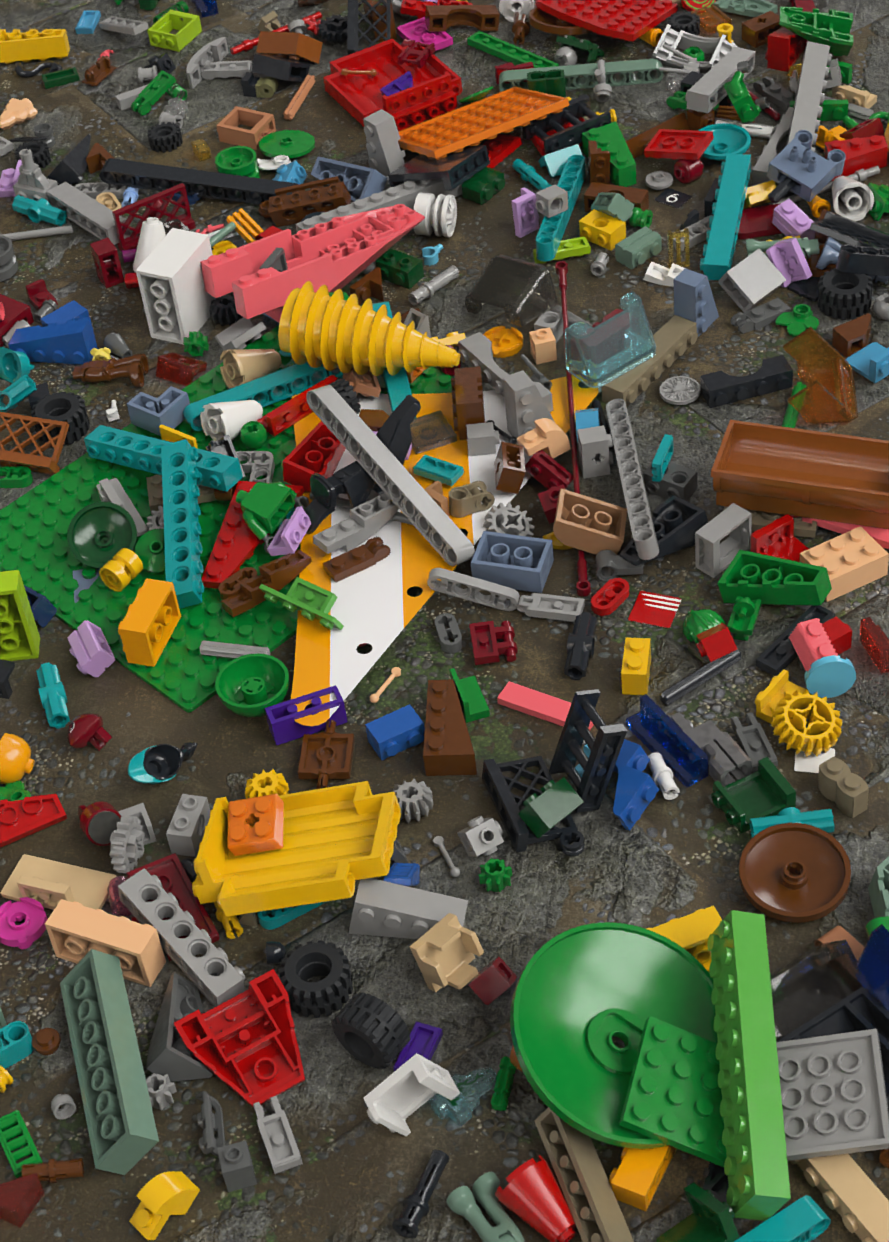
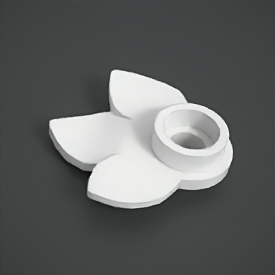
M279 155L269 160L257 159L258 167L261 170L278 169L282 164L287 165L291 163L289 157L285 155Z

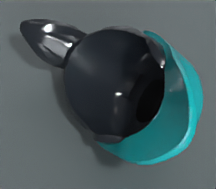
M184 743L181 749L170 744L148 747L130 760L128 775L137 782L152 785L171 780L179 772L182 762L189 760L193 756L197 743Z

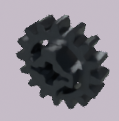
M332 15L331 18L325 17V20H321V23L318 24L319 36L322 39H327L328 42L333 40L334 43L336 41L343 42V39L347 40V15L341 17V15Z

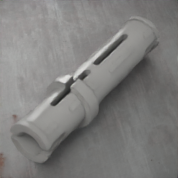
M452 265L430 281L420 284L418 289L408 294L410 303L417 305L422 300L432 297L437 290L459 277L458 268Z

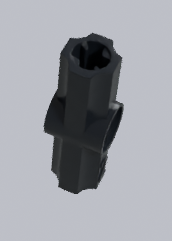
M582 612L576 616L573 632L568 636L564 674L570 677L571 680H580L582 677H586L589 658H592L594 655V635L597 617H594L589 612Z

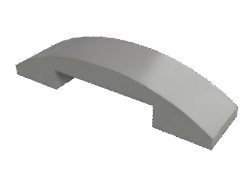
M221 37L208 43L190 59L187 65L190 89H193L202 80L201 72L204 64L221 61L229 53L226 37Z

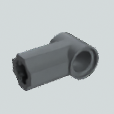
M602 550L596 555V574L600 580L608 582L616 578L617 575L643 574V564L635 566L611 550Z

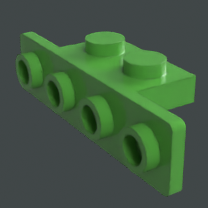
M296 577L286 595L263 584L259 587L265 593L264 598L274 604L279 601L283 603L282 606L291 612L299 610L303 617L311 621L316 618L320 620L319 623L330 630L333 627L342 630L344 627L335 617L328 615L338 598L330 591L299 577Z

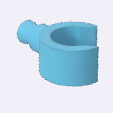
M442 244L422 249L424 265H434L439 261L438 253L443 249Z

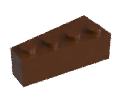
M481 366L456 368L455 377L451 378L454 431H459L460 440L467 439V424L485 423Z
M453 679L428 680L423 749L426 776L477 775L475 753Z

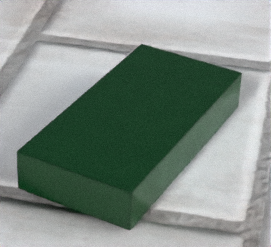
M76 67L41 75L45 89L80 81Z

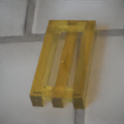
M688 228L681 232L680 229L673 233L672 230L667 231L669 269L673 263V238H676V263L674 264L681 267L690 266ZM680 237H684V262H681Z

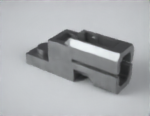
M680 712L671 715V734L698 766L705 762L709 765V775L715 781L718 780L723 787L752 774V760L727 732L720 731L711 720L694 727L692 722L688 719L686 720Z

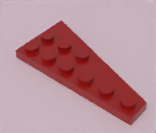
M238 481L201 579L205 588L218 589L224 580L240 570V566L246 559L249 560L254 555V549L264 543L263 539L259 540L250 530L243 519L241 504L236 502V495L240 490L250 492L258 482ZM285 484L297 493V497L305 493L304 486Z

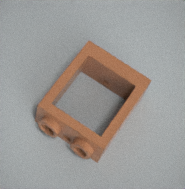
M237 106L217 125L220 142L247 146L255 150L259 149V141L264 136L276 131L273 114ZM242 124L253 128L251 130L239 128L237 126Z

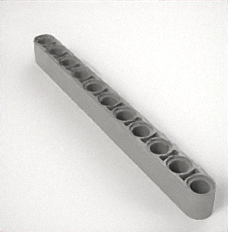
M331 385L308 391L306 399L312 411L447 564L455 566L472 559L475 548L471 541Z
M619 398L613 399L606 404V411L632 536L639 558L650 560L659 554V547L632 425L625 401Z

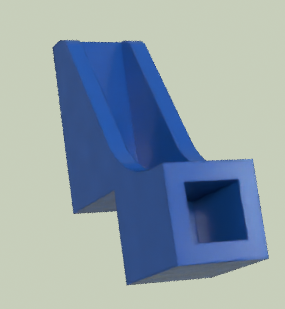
M624 739L613 769L614 772L618 773L613 813L621 821L622 826L630 831L640 819L649 803L655 798L659 788L649 774L642 772L650 759L641 745Z

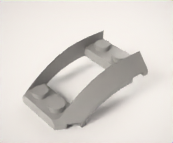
M667 24L651 59H659L663 65L670 68L683 69L685 62L689 63V61L674 56V53L663 48V44L682 50L696 46L704 53H714L710 61H697V63H701L700 73H706L737 45L734 42L729 43L725 39L726 35L724 34L722 37L717 38L702 37L683 30L677 32L670 28L671 25Z

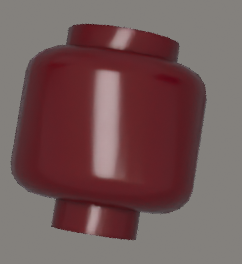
M679 159L674 165V175L683 184L696 181L702 176L703 163L700 159L694 161Z

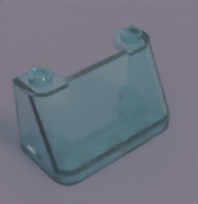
M633 291L620 299V307L624 311L593 328L585 322H577L565 328L566 370L591 388H599L656 354V343L642 299Z

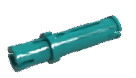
M516 159L513 162L512 168L521 175L523 180L529 181L539 191L552 186L535 172L534 167L527 165L522 159Z

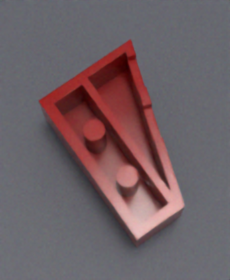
M784 27L769 34L768 50L765 55L767 68L789 72L806 48L808 40Z
M884 135L825 142V159H827L829 151L839 149L846 155L844 169L839 176H849L860 169L866 170L875 166L879 168L887 166L888 145Z

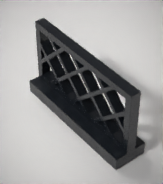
M348 0L347 55L366 49L358 48V42L363 37L370 43L368 47L374 46L381 38L384 41L390 40V0H387V3L384 0H379L373 7L366 0H361L359 3L358 0ZM363 3L370 8L365 15L358 10V7ZM381 3L387 8V11L382 16L375 10ZM372 11L379 17L374 24L366 18ZM363 20L370 26L364 33L358 28V25ZM381 20L387 25V29L382 33L375 27ZM372 29L379 35L373 42L366 36Z
M829 211L826 212L824 219L813 222L810 226V229L850 245L889 248L888 233Z
M542 756L496 764L494 758L484 760L482 780L516 853L526 851L528 844L558 839L567 830H578L569 814L560 821L567 825L566 828L560 829L554 826L538 839L535 834L530 833L529 827L518 815L521 807H525L523 802L530 794L536 793L537 796L542 794L541 790L535 788L537 783L546 785L549 781L553 780ZM538 766L540 771L538 774L527 771L526 768ZM510 771L516 775L511 779L504 776L502 772ZM523 776L533 780V782L528 786L518 780ZM514 787L525 793L522 797L512 794L511 790Z

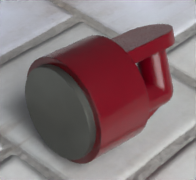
M103 801L94 802L87 807L85 805L78 806L80 826L88 839L99 846L110 845V836L114 830L117 831V822H120L122 817L111 804Z

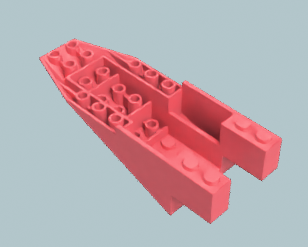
M396 204L357 214L334 217L331 221L318 223L314 227L300 230L294 235L291 234L290 229H286L244 246L228 249L220 255L209 256L208 259L201 261L205 291L214 298L233 292L236 312L244 318L250 319L265 313L280 323L284 304L293 289L302 288L307 281L313 284L314 292H317L322 285L328 287L329 293L342 289L423 221L425 216L404 204ZM276 248L284 249L288 270L279 272L272 267L260 269L261 265Z

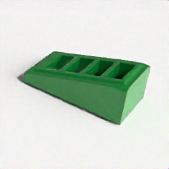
M19 1110L1 1117L0 1143L16 1178L22 1176L23 1164L43 1162ZM23 1133L22 1136H20V1137H18V1138H16V1139H14V1140H12V1141L7 1142L8 1140H10V1139H12V1138H14V1137H16V1136H18V1135H20V1134ZM28 1144V1146H26V1147H24V1148H22V1149H19V1150H17V1151H15V1152L12 1153V1151H14V1150H16V1149H18V1148H20V1147H22V1146ZM32 1153V1157L16 1163L17 1160Z

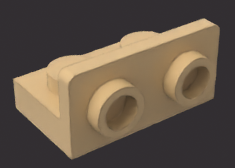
M849 85L832 87V98L848 100V103L868 109L877 102V95L868 91H862Z

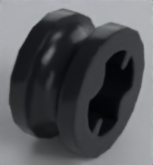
M571 829L563 832L560 836L561 851L565 855L574 857L584 851V836L580 831Z

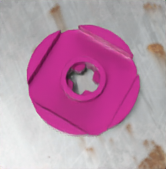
M23 897L18 902L12 903L10 900L1 905L0 942L10 947H18L19 949L29 948L46 929L45 923L48 918L42 904L35 899ZM23 919H25V920H24L25 922H24L23 924H20V925H16V924H15L16 921H19V922H20V921H22Z

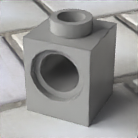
M554 184L536 192L537 211L550 218L568 210L567 191Z
M544 310L534 323V331L550 327L557 343L563 335L562 314Z

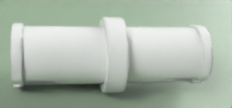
M660 753L650 754L648 756L650 759L648 765L653 773V781L656 785H659L665 799H675L680 790L673 780L672 770L666 766Z

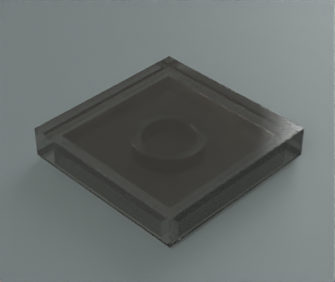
M441 411L415 418L410 424L412 449L416 454L457 441V434Z

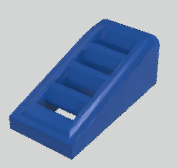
M394 863L389 873L384 877V881L403 886H417L420 878V865L417 863Z

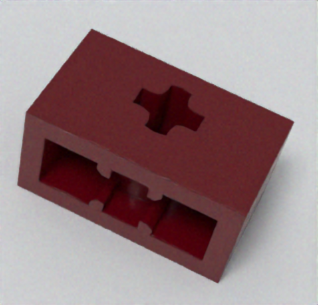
M107 237L91 243L90 248L97 276L105 288L125 282L117 248Z

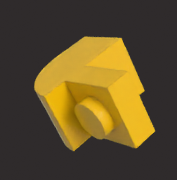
M168 1171L161 1173L151 1179L137 1194L141 1202L129 1222L147 1240H156L170 1215H186L200 1189L183 1172Z

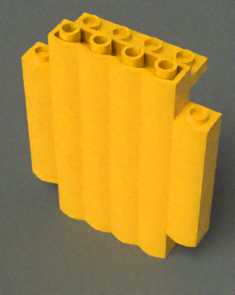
M368 781L279 795L284 802L283 848L234 856L227 848L228 800L226 797L216 798L213 809L210 811L208 824L205 826L202 842L199 844L197 857L194 859V870L197 876L192 883V890L194 896L198 897L200 904L218 902L219 908L223 909L226 917L351 898L355 891V880L386 876L390 871V858L393 855L394 841L397 837V825L401 817V809L395 792L372 795Z

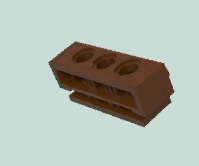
M338 176L275 189L276 196L269 197L268 213L276 227L300 223L305 216L311 213L329 212L340 206L348 205L351 203V196L344 182H341Z

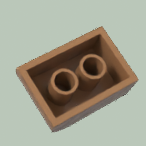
M561 488L558 494L554 520V535L561 543L596 555L602 550H611L617 555L624 542L627 509Z

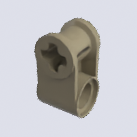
M482 481L454 487L448 493L449 512L457 518L485 511L492 507L495 501L493 494L487 491V487Z

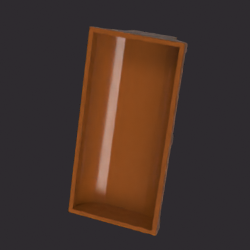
M736 420L729 421L711 470L713 489L717 492L716 505L729 507L732 503H735L749 510L889 529L888 440Z

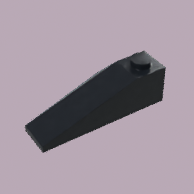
M89 134L57 165L47 179L56 180L58 185L64 182L70 185L73 183L77 185L84 178L81 174L87 167L86 158L89 154L91 141Z

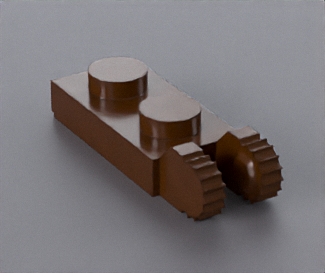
M376 536L373 539H369L365 545L363 544L324 562L323 569L334 582H338L375 565L376 562L388 557L391 550L387 545L383 544L384 542L380 537Z

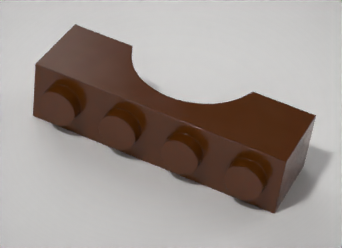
M496 5L426 6L425 24L429 32L447 31L449 27L455 25H468L480 31H498L500 14Z

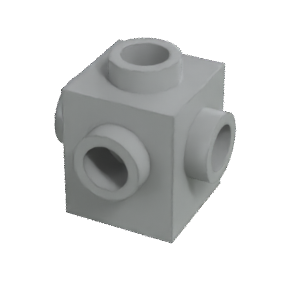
M478 816L467 822L469 825L467 828L457 832L469 857H477L481 854L483 856L490 855L498 850L497 845L504 842L501 836L503 834L502 828L493 818Z

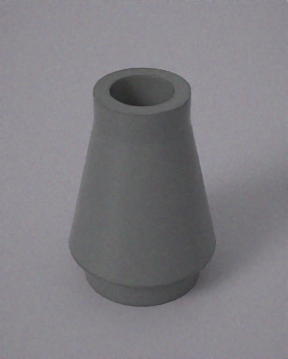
M110 333L105 337L104 345L111 350V353L120 358L132 356V351L120 334Z

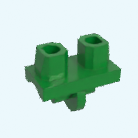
M737 596L727 626L729 631L733 633L734 639L748 641L749 636H752L762 600H751L749 597Z

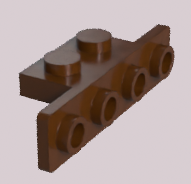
M679 113L626 140L633 158L635 159L644 154V149L659 129L689 130L685 113Z

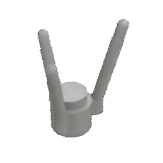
M663 44V48L688 60L689 63L685 62L683 69L659 67V71L673 72L667 73L668 77H686L691 71L700 73L701 63H697V58H692Z

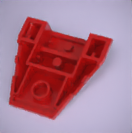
M274 969L250 981L248 990L203 1014L198 1009L173 1023L186 1048L252 1107L254 1103L259 1102L262 1105L271 1100V1097L278 1096L305 1081L288 992Z

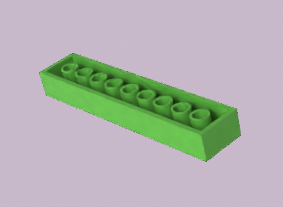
M731 910L724 920L720 922L716 930L709 935L707 942L712 960L709 974L713 978L714 986L711 1000L712 1004L715 1005L716 1012L713 1023L714 1031L717 1032L718 1038L716 1058L720 1064V1072L718 1074V1086L722 1091L720 1114L724 1117L722 1143L726 1146L727 1156L724 1163V1171L728 1175L729 1182L726 1199L727 1204L735 1214V1218L766 1221L791 1199L765 916L764 914Z

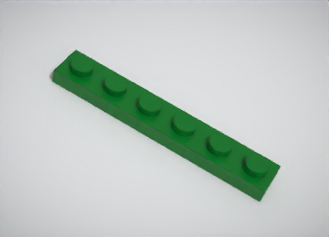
M481 31L467 38L468 45L504 61L512 62L514 65L532 61L534 68L559 66L558 63Z

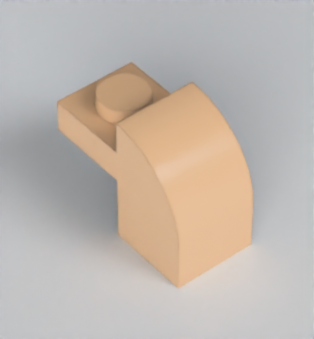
M548 418L535 420L536 428L516 438L518 445L524 446V452L528 456L543 450L550 457L555 458L571 450L566 433L553 420Z

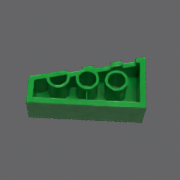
M616 121L582 133L583 153L587 157L588 141L596 140L597 148H601V151H610V181L614 185L628 187L637 184L636 163Z
M745 550L738 551L718 581L723 603H735L737 596H741L743 598L749 597L751 600L760 599L762 600L761 604L821 606L832 589L827 568Z

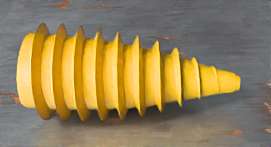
M307 281L302 288L292 290L282 310L278 331L279 346L283 352L291 353L292 359L297 365L305 364L308 361L312 368H318L323 364L324 368L328 371L339 367L342 373H349L354 367L358 375H364L370 369L374 376L381 375L387 368L388 373L394 376L402 367L410 373L416 367H423L424 369L429 367L458 366L460 361V353H457L456 350L427 337V332L422 334L415 330L414 321L408 326L401 323L400 312H397L393 318L388 317L385 304L377 312L374 311L371 299H367L360 306L358 305V297L355 293L351 294L347 301H344L341 289H337L332 296H329V290L326 285L320 286L317 292H314L313 284Z

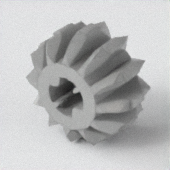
M403 779L402 785L394 784V789L391 792H395L401 809L400 820L405 818L409 823L411 819H416L419 822L420 816L428 817L429 810L433 809V795L430 787H427L424 781L417 783L413 779L407 783Z

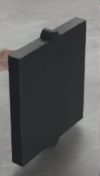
M810 277L805 280L795 281L787 286V289L798 294L799 297H805L816 302L818 300V282L820 277Z

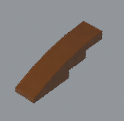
M299 549L295 553L287 554L259 566V576L240 583L242 592L221 600L223 609L232 617H235L266 600L264 598L265 593L259 589L261 584L276 591L281 590L312 562L311 557Z

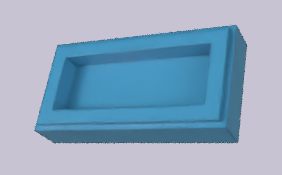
M83 11L75 28L76 34H93L101 17L100 11Z

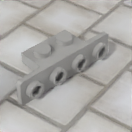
M106 478L99 481L96 487L101 501L123 507L135 522L137 537L148 532L146 524L118 479L108 480Z

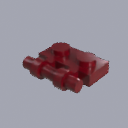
M493 621L469 624L475 665L500 662L499 655L504 654L509 662L516 660L518 649L517 644L513 640L515 632L509 621H503L500 627H494ZM496 639H502L504 642L497 643Z

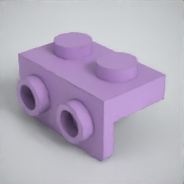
M797 238L778 241L766 250L769 260L786 279L781 285L782 288L787 287L792 282L805 280L812 276Z
M302 506L295 509L290 519H284L267 548L271 556H284L295 553L311 525L309 516L305 513Z

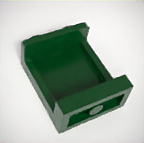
M768 757L758 761V771L724 787L718 780L713 782L711 798L714 805L723 810L729 824L734 825L740 833L750 830V819L776 816L785 808H796V790Z

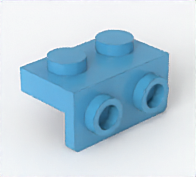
M294 160L287 165L282 164L276 170V176L272 180L303 184L307 173Z

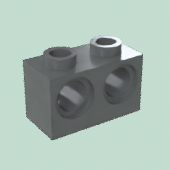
M669 462L660 482L652 481V464L643 473L646 491L666 499L675 495L688 501L698 489L697 471Z

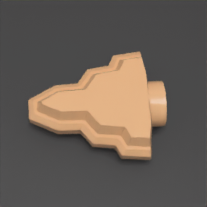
M12 98L0 116V128L6 130L15 124H22L27 120H32L36 117L38 111L29 99L23 98L19 100Z

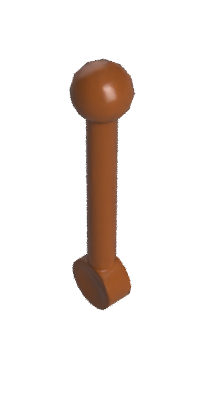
M342 69L341 74H370L371 76H376L377 71L375 69L370 71Z

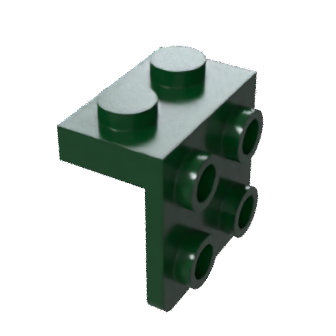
M693 1182L684 1188L693 1213L660 1235L656 1242H733L739 1238L733 1221L735 1214L726 1202L721 1203L710 1190H704Z

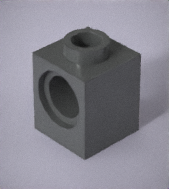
M246 1140L217 1148L228 1192L257 1185Z

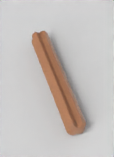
M313 75L305 77L283 113L285 120H292L316 82Z

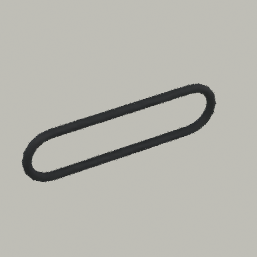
M19 137L9 139V141L32 142L46 140L47 137Z

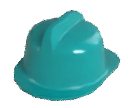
M0 347L1 379L14 383L23 375H29L30 370L34 369L35 366L30 363L28 356L24 352Z

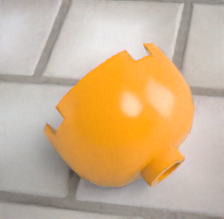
M4 733L0 740V783L8 784L20 781L25 773L30 774L35 760L31 759V749L23 738L14 734Z

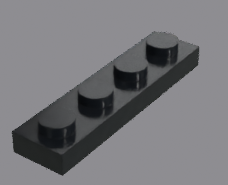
M812 605L756 659V667L773 676H778L783 669L798 657L789 639L797 624L815 618L820 619L819 622L823 624L834 618L835 613L822 606Z

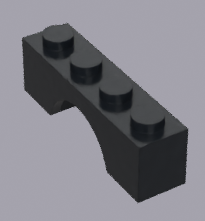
M784 355L762 360L761 368L756 373L748 376H732L723 371L700 376L701 395L709 408L793 387V369Z

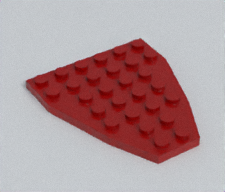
M672 0L535 1V7L561 20L600 35L632 42L678 11V4L672 3Z

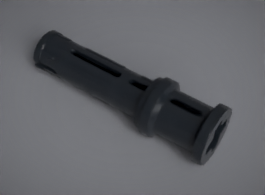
M441 1150L432 1151L412 1195H408L404 1199V1208L399 1218H395L392 1223L393 1229L403 1237L416 1238L419 1233L418 1226L422 1218L427 1216L429 1212L428 1202L446 1164L449 1162V1156Z

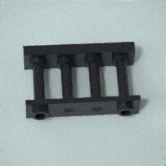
M584 94L570 100L569 106L563 108L562 112L547 114V117L544 119H534L530 121L529 125L522 126L523 138L529 140L534 136H538L544 141L545 155L581 143L583 132L611 123V113L608 111L600 115L595 114L591 110L590 97ZM587 116L589 118L584 122L578 120V118ZM568 122L573 125L572 127H569L567 129L562 127ZM553 129L557 132L550 136L546 134V132Z
M599 689L575 692L549 768L550 774L565 772L577 789V794L584 802L575 809L576 813L599 810L628 731L623 724L607 725L595 709L601 693ZM590 721L598 730L596 738L588 729ZM584 741L591 750L589 758L581 748ZM577 761L584 770L582 778L575 769Z

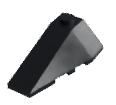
M673 495L653 512L654 517L652 520L659 554L650 560L640 559L632 538L620 553V557L638 566L695 545V532L708 523L705 510Z

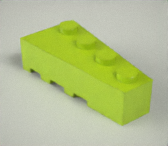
M20 571L0 572V660L17 661L39 658L40 635Z

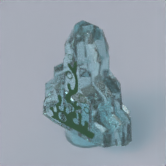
M491 1067L474 1070L465 1076L460 1074L452 1075L451 1077L460 1094L451 1101L436 1093L434 1097L429 1099L435 1114L441 1120L449 1116L452 1121L460 1126L471 1119L472 1111L480 1105V1096L490 1090L497 1078V1074Z

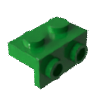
M869 182L867 186L873 192L874 205L868 212L874 220L879 221L884 212L889 213V187L884 184L879 186Z

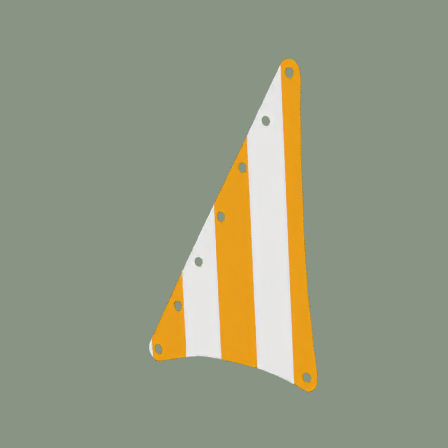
M583 372L572 375L574 415L576 410L586 409L602 390L601 384L604 380L597 374ZM566 377L550 380L552 383L550 392L552 393L553 411L550 414L554 422L567 433L570 429ZM582 380H590L593 383L589 388H581L578 385ZM495 390L483 391L485 423L488 420H493L495 426L511 436L507 431L505 398ZM357 393L356 397L359 398L360 402L358 403L361 405L360 410H383L389 416L391 415L392 410L388 394H379V397H365ZM452 393L412 394L420 402L421 409L416 415L417 420H413L410 424L412 450L409 459L404 460L403 463L406 470L425 489L436 481L416 475L413 472V467L424 455L461 466L464 469V474L453 486L442 483L443 496L448 499V508L449 491L454 487H460L475 481L484 482L487 491L493 494L495 501L492 506L497 507L502 502L506 507L516 494L496 490L494 462L501 441L508 443V440L499 434L500 444H495L496 454L469 456L468 439L460 440L459 431H454ZM314 412L294 424L296 447L321 421ZM345 449L334 473L357 461L347 449ZM524 452L525 465H526V463L529 461V459L532 457V455H531V456H528V455ZM527 471L525 473L520 490L531 477V475ZM371 490L366 502L379 496V494ZM305 491L302 496L307 497L310 504L313 500L310 499V493ZM339 494L340 498L349 499L347 494ZM336 506L335 511L329 514L313 533L304 535L300 550L310 556L312 562L299 574V578L330 591L338 597L328 615L335 617L344 627L342 630L335 627L330 630L319 623L320 620L316 618L311 621L303 617L301 611L298 610L291 699L336 685L344 701L435 592L427 584L430 571L434 568L453 571L457 565L450 566L414 525L390 519L377 533L369 538L380 537L384 542L383 544L390 548V555L369 568L334 582L323 569V563L346 553V551L339 548L327 554L313 543V536L350 518L351 509ZM492 507L461 518L454 517L449 512L448 517L459 529L467 530L468 534L466 537L474 546L481 538L483 531L488 529L483 527L486 521L484 518ZM366 540L365 542H363V543L360 544L359 546H361V545H363V544L365 545L368 540ZM417 586L422 588L423 592L419 596L411 597L407 594V590L410 587ZM363 643L372 645V651L367 654H360L356 649L357 646ZM334 693L319 697L322 704L336 700ZM311 700L295 704L298 709L297 712L305 710V707L311 704ZM339 706L314 715L295 719V722L304 726L320 725L326 722Z

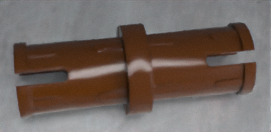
M54 1158L49 1159L48 1162L22 1165L23 1184L39 1181L57 1183L60 1179L84 1177L83 1158L56 1161Z

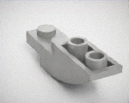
M386 493L381 494L351 509L350 518L314 535L313 543L327 554L339 548L348 552L377 533L395 515L399 508Z

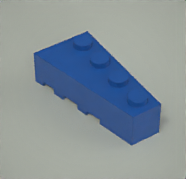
M84 317L80 321H75L74 319L67 320L63 324L49 323L45 327L38 325L16 329L8 344L9 349L24 352L30 362L83 365L85 362L89 363V361H92L91 349H98L90 317Z

